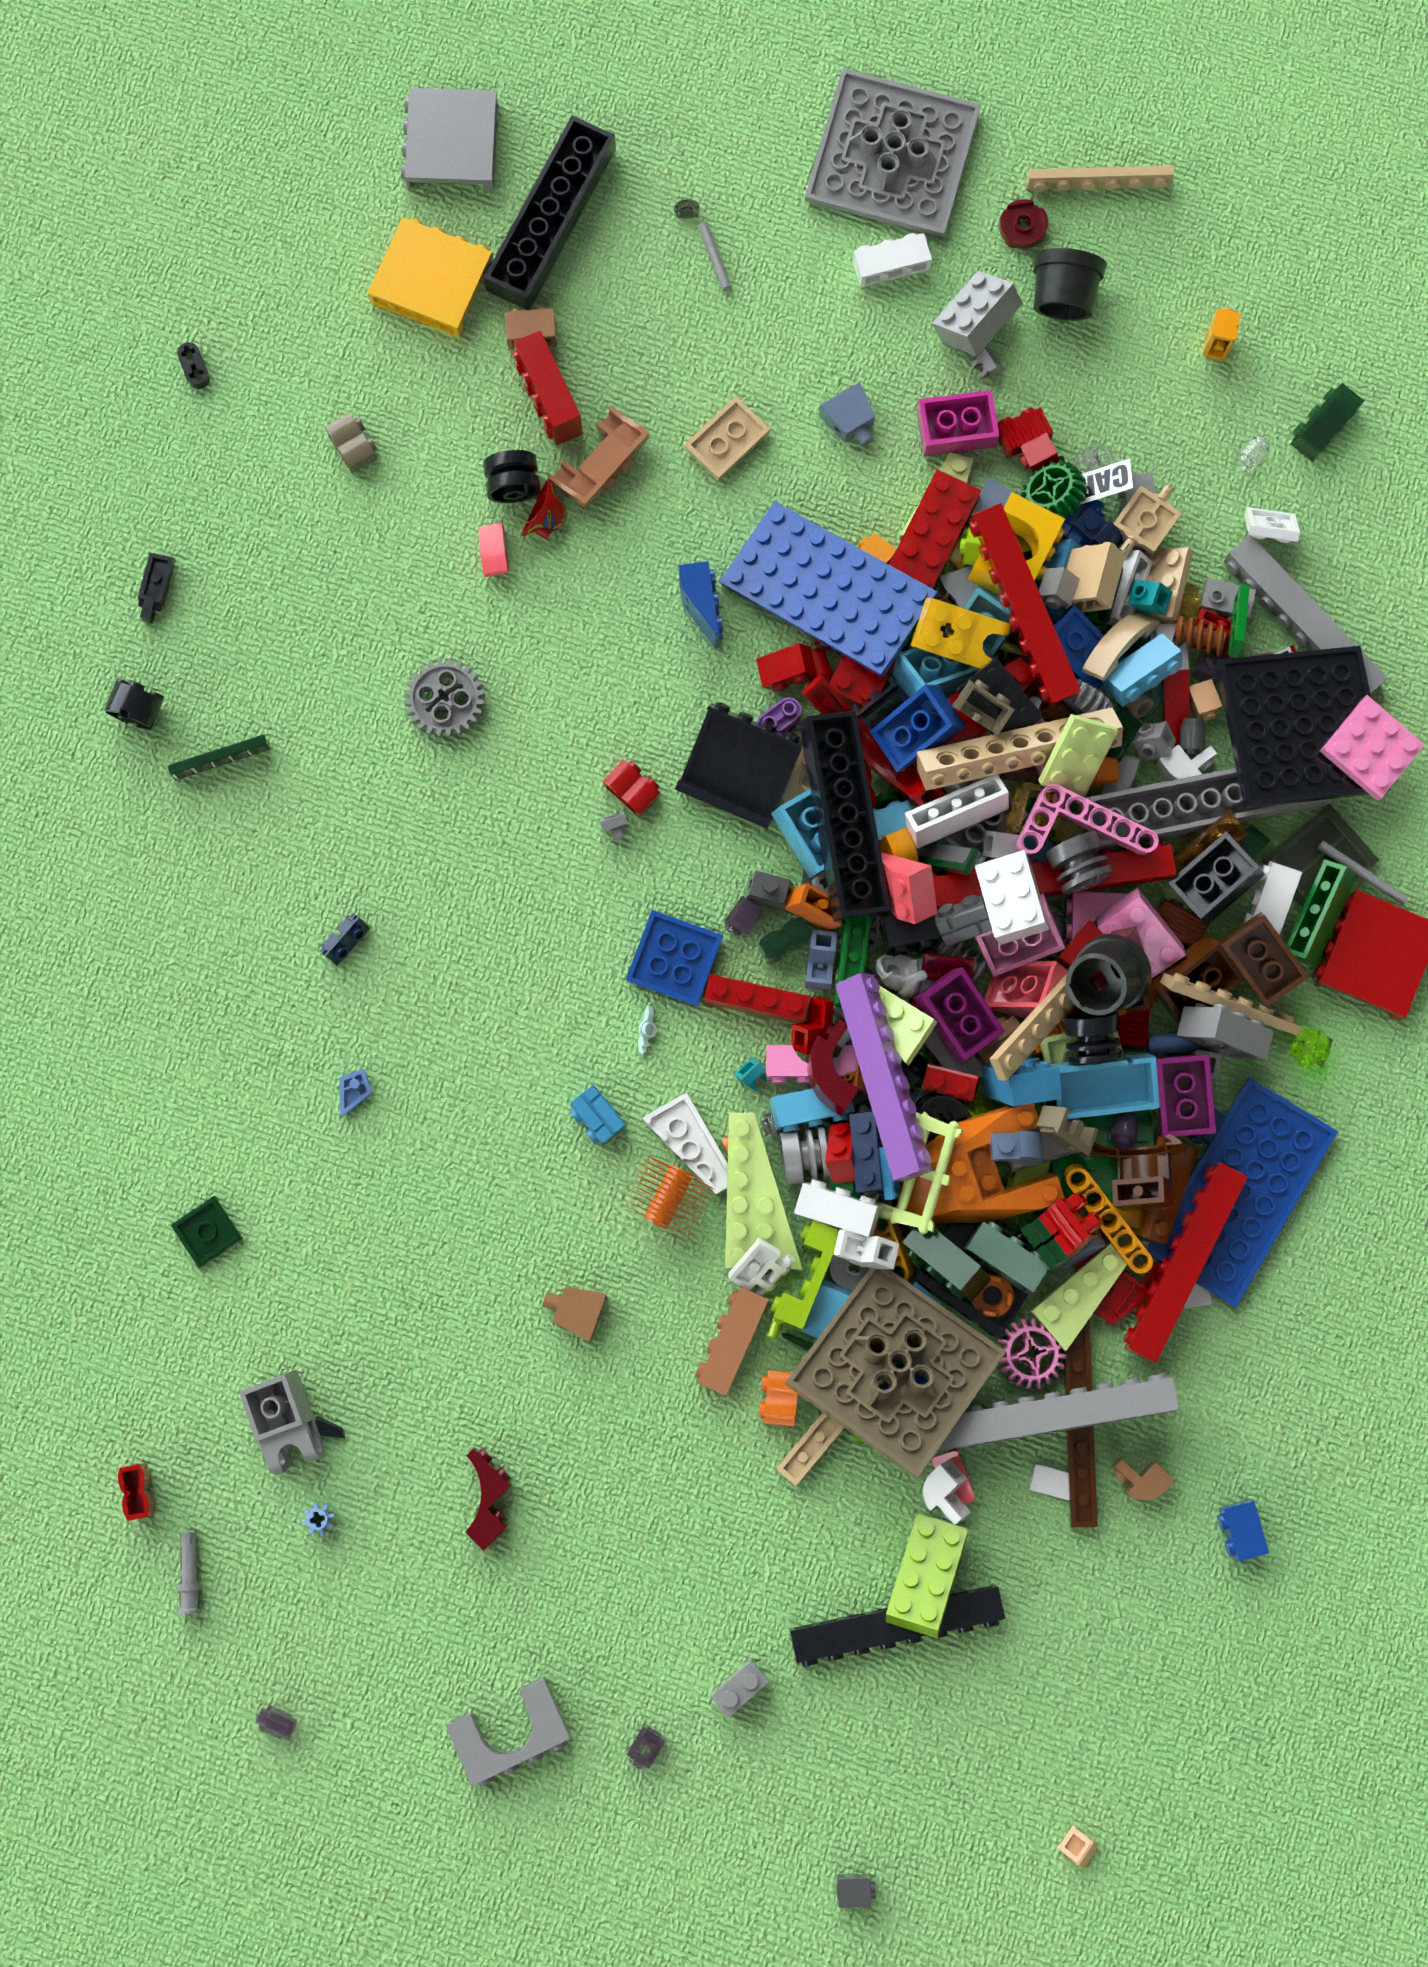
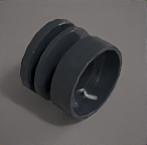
M1080 1011L1063 1017L1064 1034L1077 1037V1039L1065 1044L1068 1050H1073L1066 1054L1068 1062L1096 1065L1122 1057V1050L1116 1048V1046L1121 1044V1039L1108 1036V1034L1117 1032L1120 1029L1118 1012H1111L1106 1015H1092Z
M933 1092L925 1094L915 1103L917 1113L922 1114L926 1112L933 1118H937V1113H939L940 1116L944 1117L942 1122L947 1124L952 1121L960 1122L969 1119L968 1111L962 1102L951 1096ZM929 1131L926 1144L939 1134Z

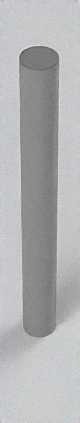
M1322 841L1317 847L1318 850L1339 864L1347 866L1354 874L1401 905L1407 900L1408 896L1325 841Z

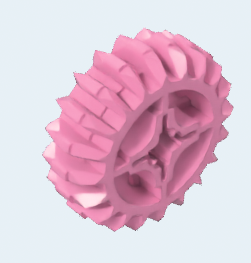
M1035 1318L1030 1319L1029 1326H1027L1025 1319H1021V1328L1015 1322L1011 1323L1013 1333L1005 1329L1004 1335L1008 1337L1007 1340L1003 1338L997 1340L998 1343L1004 1345L1003 1350L1006 1351L999 1362H1005L1006 1366L1001 1368L1000 1372L1005 1373L1008 1370L1011 1372L1007 1376L1008 1381H1012L1017 1377V1387H1020L1024 1380L1026 1389H1031L1032 1381H1034L1037 1389L1042 1388L1041 1379H1043L1045 1384L1050 1385L1051 1380L1048 1375L1058 1378L1059 1374L1054 1370L1055 1367L1064 1369V1365L1058 1363V1359H1066L1067 1357L1065 1354H1059L1058 1349H1063L1062 1346L1056 1344L1057 1340L1051 1336L1049 1331L1044 1330L1043 1324L1039 1323V1326L1036 1327ZM1030 1332H1035L1044 1337L1049 1346H1037L1033 1338H1031ZM1022 1334V1349L1017 1353L1010 1354L1013 1341ZM1029 1346L1032 1347V1350H1043V1352L1033 1356V1361H1029L1030 1357H1019V1355L1029 1351ZM1051 1353L1049 1365L1040 1373V1358ZM1024 1361L1028 1365L1029 1370H1031L1032 1376L1018 1371L1012 1362Z

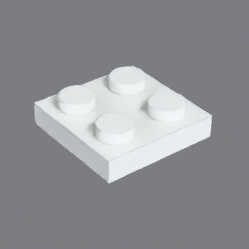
M1246 507L1244 518L1248 535L1256 539L1275 538L1282 543L1298 542L1300 530L1295 514Z

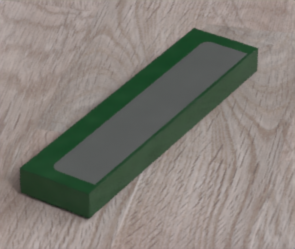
M932 842L918 849L916 848L918 862L931 865L932 869L965 875L971 874L981 855V852L976 848Z

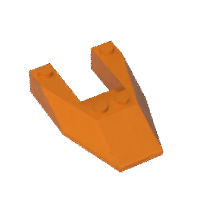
M1034 1103L1019 1106L1008 1105L957 1122L959 1129L964 1130L961 1136L955 1139L945 1174L951 1176L949 1186L942 1184L932 1218L934 1223H987L1052 1206L1057 1200L1064 1198L1058 1176L1053 1173L1003 1188L995 1161H991V1148L989 1145L991 1133H1018L1019 1131H1029L1038 1128L1036 1124L1039 1118ZM941 1134L925 1145L926 1150L931 1156L933 1171L936 1170L945 1136ZM916 1177L906 1211L923 1215L932 1181ZM899 1181L900 1191L902 1190L904 1181Z

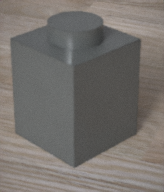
M869 1873L837 1874V1903L839 1908L871 1907V1899H876L875 1881L871 1882Z

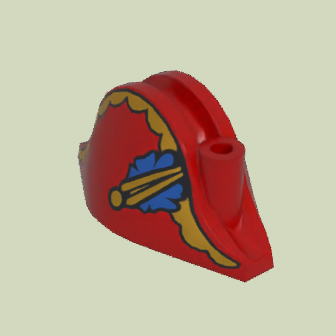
M550 479L546 480L526 521L521 536L525 537L530 533H536L542 538L547 539L550 533L556 531L564 524L566 508L557 496L553 482Z

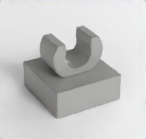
M986 347L978 355L980 359L974 360L971 364L974 368L983 364L984 369L978 374L980 378H986L990 373L998 375L1004 370L993 350Z
M624 812L599 819L603 831L611 830L614 840L624 838L621 826L628 824Z

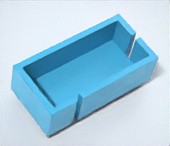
M1149 1053L1124 1055L1125 1059L1121 1057L1117 1060L1096 1065L1070 1062L1050 1064L1060 1069L1062 1099L1049 1101L1050 1106L1067 1107L1070 1109L1067 1119L1160 1108L1156 1057Z

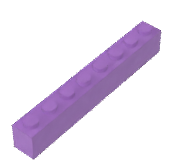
M859 973L835 984L893 1181H909L933 1171L931 1156L926 1150L923 1140L924 1133L918 1124L915 1114L916 1106L911 1100L908 1090L909 1083L901 1067V1056L894 1044V1033L887 1021V1010L881 1001L879 983L874 975Z

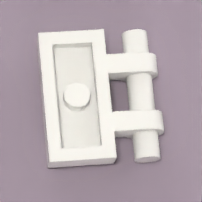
M758 1238L730 1270L729 1279L749 1291L757 1284L759 1287L756 1289V1292L760 1296H765L768 1291H772L777 1286L779 1278L782 1275L785 1276L791 1270L790 1266L795 1259L792 1255L787 1254L783 1259L778 1260L780 1250ZM769 1269L773 1270L769 1275H764Z

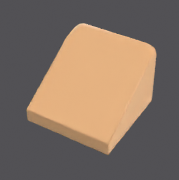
M1072 1826L1058 1849L1077 1865L1084 1868L1099 1845Z

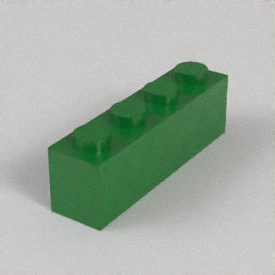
M1325 859L1286 944L1299 963L1314 968L1319 963L1357 878V875L1345 865Z

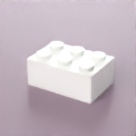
M1025 850L975 865L993 934L1000 945L1050 930L1031 861Z

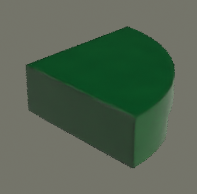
M885 790L876 796L875 809H883L891 802H904L906 799L900 793Z

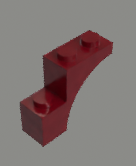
M475 1447L466 1456L477 1471L481 1486V1500L477 1515L465 1533L484 1551L508 1527L505 1524L507 1518L497 1508L493 1511L490 1507L512 1484L509 1482L511 1476L502 1467L497 1470L491 1463L493 1460L491 1455L485 1449L481 1448L478 1450Z

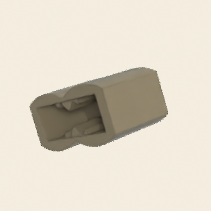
M349 413L325 426L329 438L351 474L377 459L375 452L378 449L372 438L369 437L367 439L363 434V431L366 429L359 417L354 419L352 414Z

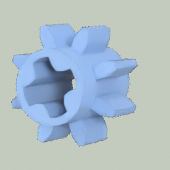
M316 1502L313 1504V1511L304 1510L308 1518L302 1524H308L311 1527L309 1534L319 1530L322 1536L325 1535V1527L334 1528L330 1521L332 1517L336 1516V1513H329V1504L319 1508V1504ZM317 1512L319 1513V1515L325 1516V1520L321 1522V1526L319 1522L314 1523L313 1518L317 1516Z

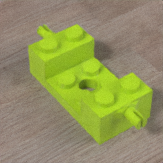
M814 1219L811 1224H805L799 1238L804 1241L801 1247L820 1254V1257L815 1255L809 1268V1272L813 1273L810 1281H804L799 1296L803 1297L802 1300L784 1292L781 1298L775 1297L770 1312L774 1313L772 1317L773 1322L767 1336L777 1340L781 1327L784 1324L800 1331L803 1329L834 1254L839 1233L838 1229Z

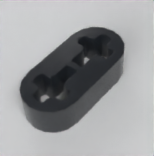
M183 343L178 348L177 355L185 377L191 387L203 389L208 385L210 378L202 355L194 343ZM191 351L194 362H189L186 352ZM197 369L200 374L201 379L198 381H196L193 370Z

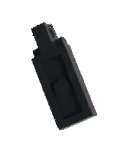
M149 553L137 597L139 600L138 606L142 608L140 618H142L143 622L153 624L156 611L161 612L162 606H164L176 562L174 557Z

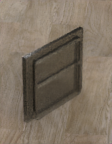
M1330 803L1261 860L1266 866H1268L1269 861L1302 872L1293 897L1302 908L1324 859L1338 863L1317 849L1322 841H1325L1367 870L1379 861L1378 857Z

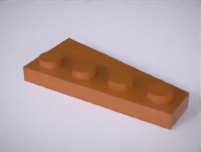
M1158 1136L1157 1145L1167 1143L1170 1140L1166 1137ZM1188 1146L1185 1152L1171 1156L1174 1207L1146 1209L1141 1238L1158 1244H1167L1199 1152L1198 1149Z

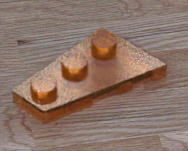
M1231 809L1174 857L1175 866L1179 871H1182L1223 833L1227 832L1236 842L1249 835Z

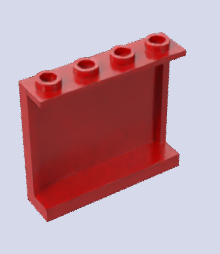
M1355 890L1348 896L1343 907L1342 916L1338 918L1333 932H1335L1332 941L1328 940L1323 951L1326 957L1323 964L1319 963L1315 970L1314 977L1317 979L1314 986L1324 985L1389 1012L1391 1013L1390 1018L1401 1021L1407 1017L1428 963V919Z

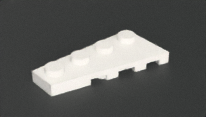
M687 1093L642 1118L703 1183L714 1188L708 1187L715 1195L727 1189L728 1163Z

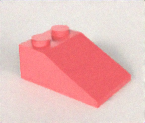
M881 852L890 908L894 916L899 920L917 924L937 914L931 865Z
M1032 961L995 977L992 975L984 1000L989 1008H991V1011L1027 1018L1068 971L1057 961Z

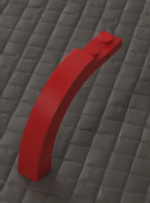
M818 675L801 692L820 714L853 711L821 675ZM857 717L864 760L881 779L916 807L945 796L940 788L926 791L918 771L912 766L896 772L870 733V730Z

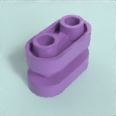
M784 698L760 715L757 722L760 724L763 721L777 726V731L786 734V731L793 730L799 724L802 712L801 704L795 698Z

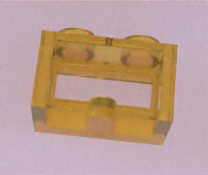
M1026 781L1015 786L1012 793L1013 808L1012 811L1008 812L1005 822L1008 825L1007 833L1020 835L1024 827L1021 824L1029 792L1040 794L1045 787ZM1053 791L1046 792V799L1049 803L1053 801L1055 793ZM1036 814L1034 818L1035 823L1040 827L1046 826L1047 820L1045 816Z
M1057 815L1048 833V838L1056 844H1060L1068 839L1084 834L1085 828Z

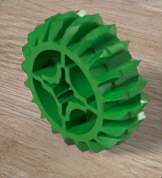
M1062 460L1057 464L1051 461L1049 466L1042 464V469L1039 471L1034 470V476L1027 477L1028 483L1022 485L1024 491L1021 493V497L1064 518L1065 522L1066 516L1069 514L1074 516V510L1081 509L1080 502L1086 500L1085 493L1088 492L1086 479L1080 469L1070 462L1065 463Z

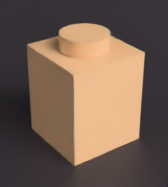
M1212 679L1189 686V709L1193 718H1203V721L1215 718L1222 708V703Z

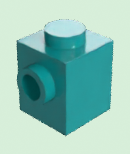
M1135 580L1128 604L1140 613L1165 615L1173 591L1161 582Z

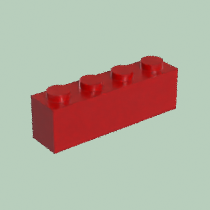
M710 974L704 1004L791 1023H803L810 996Z

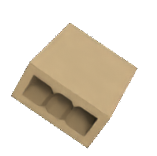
M1104 542L1099 545H1085L1071 550L1066 569L1080 579L1072 605H1076L1082 613L1111 609L1126 556L1115 544Z

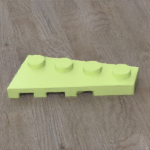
M1108 1244L1030 1310L1038 1321L1044 1325L1045 1329L1051 1333V1336L1057 1340L1058 1345L1062 1346L1063 1351H1067L1127 1265V1262L1112 1244Z

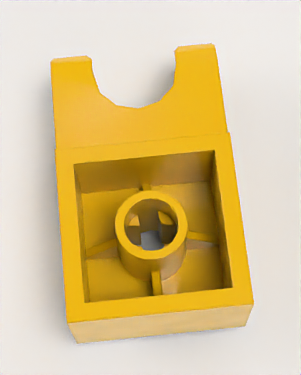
M926 598L910 646L981 669L992 660L983 651V642L986 637L991 634L1008 635L1011 625L934 598ZM947 624L949 633L943 637L940 627Z

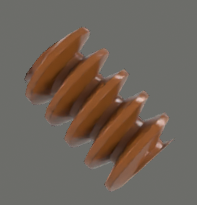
M1180 615L1172 642L1176 639L1177 647L1179 648L1186 642L1187 650H1191L1193 645L1196 644L1197 652H1201L1204 646H1206L1208 655L1216 649V655L1220 657L1227 632L1224 633L1223 625H1219L1217 630L1214 631L1212 622L1204 628L1203 620H1200L1194 626V620L1191 617L1185 624L1184 617Z

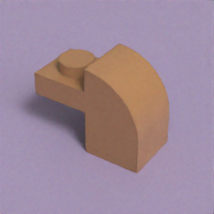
M1117 1458L1111 1465L1115 1470L1113 1475L1124 1485L1127 1482L1130 1484L1123 1492L1134 1499L1146 1501L1156 1499L1175 1482L1160 1465L1153 1461L1140 1474H1137L1120 1458Z

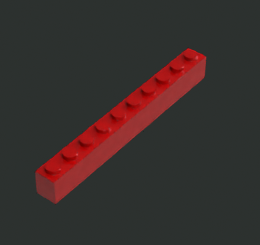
M1158 842L1156 849L1146 855L1136 854L1126 848H1123V851L1113 852V849L1098 851V855H1093L1094 858L1099 856H1107L1108 861L1100 867L1111 865L1114 872L1104 878L1099 884L1080 892L1171 880L1176 875L1172 846H1164L1163 842ZM1030 859L1039 893H1044L1045 897L1062 895L1061 887L1070 880L1060 883L1056 878L1066 871L1065 868L1053 870L1049 861L1038 862L1037 859ZM973 868L970 875L947 872V875L937 876V873H932L937 911L945 904L955 905L961 903L967 896L976 895L977 897L983 895L975 868Z

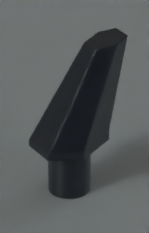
M316 1416L315 1422L320 1436L345 1438V1432L342 1427Z

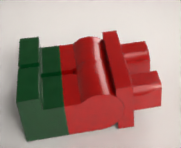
M1075 1193L1068 1198H1060L1036 1220L1020 1229L1034 1248H1039L1037 1253L1050 1270H1060L1090 1241L1098 1236L1096 1231L1104 1223L1096 1212H1091L1085 1218L1080 1213V1210L1089 1204L1082 1193Z

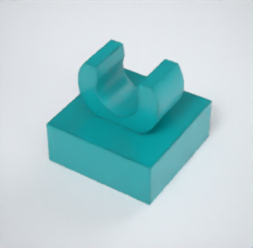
M752 1057L733 1074L739 1082L755 1091L758 1090L754 1083L757 1077H760L765 1082L767 1081L766 1074L763 1073L766 1068Z

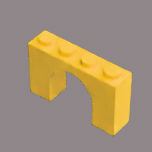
M1011 492L1004 510L1014 533L1022 537L1029 544L1033 557L1026 562L1034 581L1035 579L1040 581L1047 568L1043 566L1044 561H1050L1055 552V548L1052 545L1054 542L1059 543L1065 531L1061 528L1065 519ZM980 554L967 579L999 595L1001 593L998 584H993L989 575V570H991L988 560L984 561Z

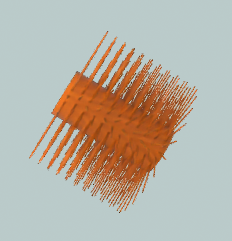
M647 1156L668 1167V1169L665 1170L645 1161L666 1172V1174L663 1175L645 1167L664 1178L660 1180L643 1172L660 1181L661 1184L658 1185L639 1176L659 1188L655 1190L636 1181L656 1191V1194L653 1195L636 1187L654 1196V1198L651 1200L644 1197L652 1201L650 1205L640 1201L649 1206L648 1210L632 1202L629 1203L647 1211L645 1215L639 1213L644 1216V1219L666 1230L669 1228L678 1232L668 1227L670 1223L674 1224L671 1220L674 1218L675 1213L692 1222L694 1221L677 1213V1208L695 1216L678 1207L679 1204L695 1210L682 1203V1199L703 1208L684 1198V1194L707 1204L686 1193V1190H691L710 1199L688 1188L690 1184L710 1193L691 1183V1180L712 1189L714 1188L693 1178V1175L676 1166L667 1165L653 1157Z

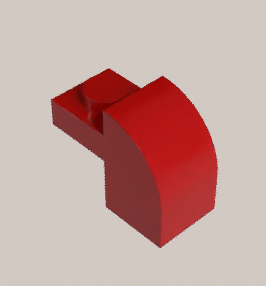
M819 996L810 997L808 1022L792 1024L791 1045L795 1051L808 1055L817 1036L819 1035L823 1038L830 1025H837L832 1023L834 1001Z

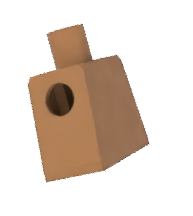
M564 1287L562 1296L547 1292L542 1307L556 1311L553 1318L554 1323L591 1342L607 1294Z

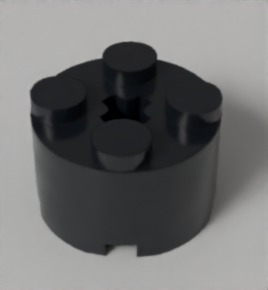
M117 679L104 711L124 723L137 724L136 727L151 731L162 706L164 696L150 691V693L144 691L145 686L135 681H130L129 683L122 679Z

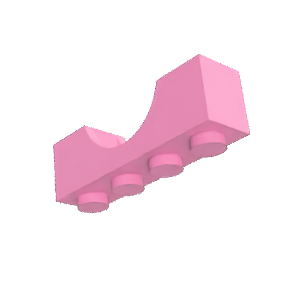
M766 1045V1080H772V1084H787V1080H797L798 1084H810L807 1063L797 1056L792 1045ZM844 1045L839 1056L833 1061L836 1072L843 1079L846 1073L857 1070L858 1060L854 1046Z

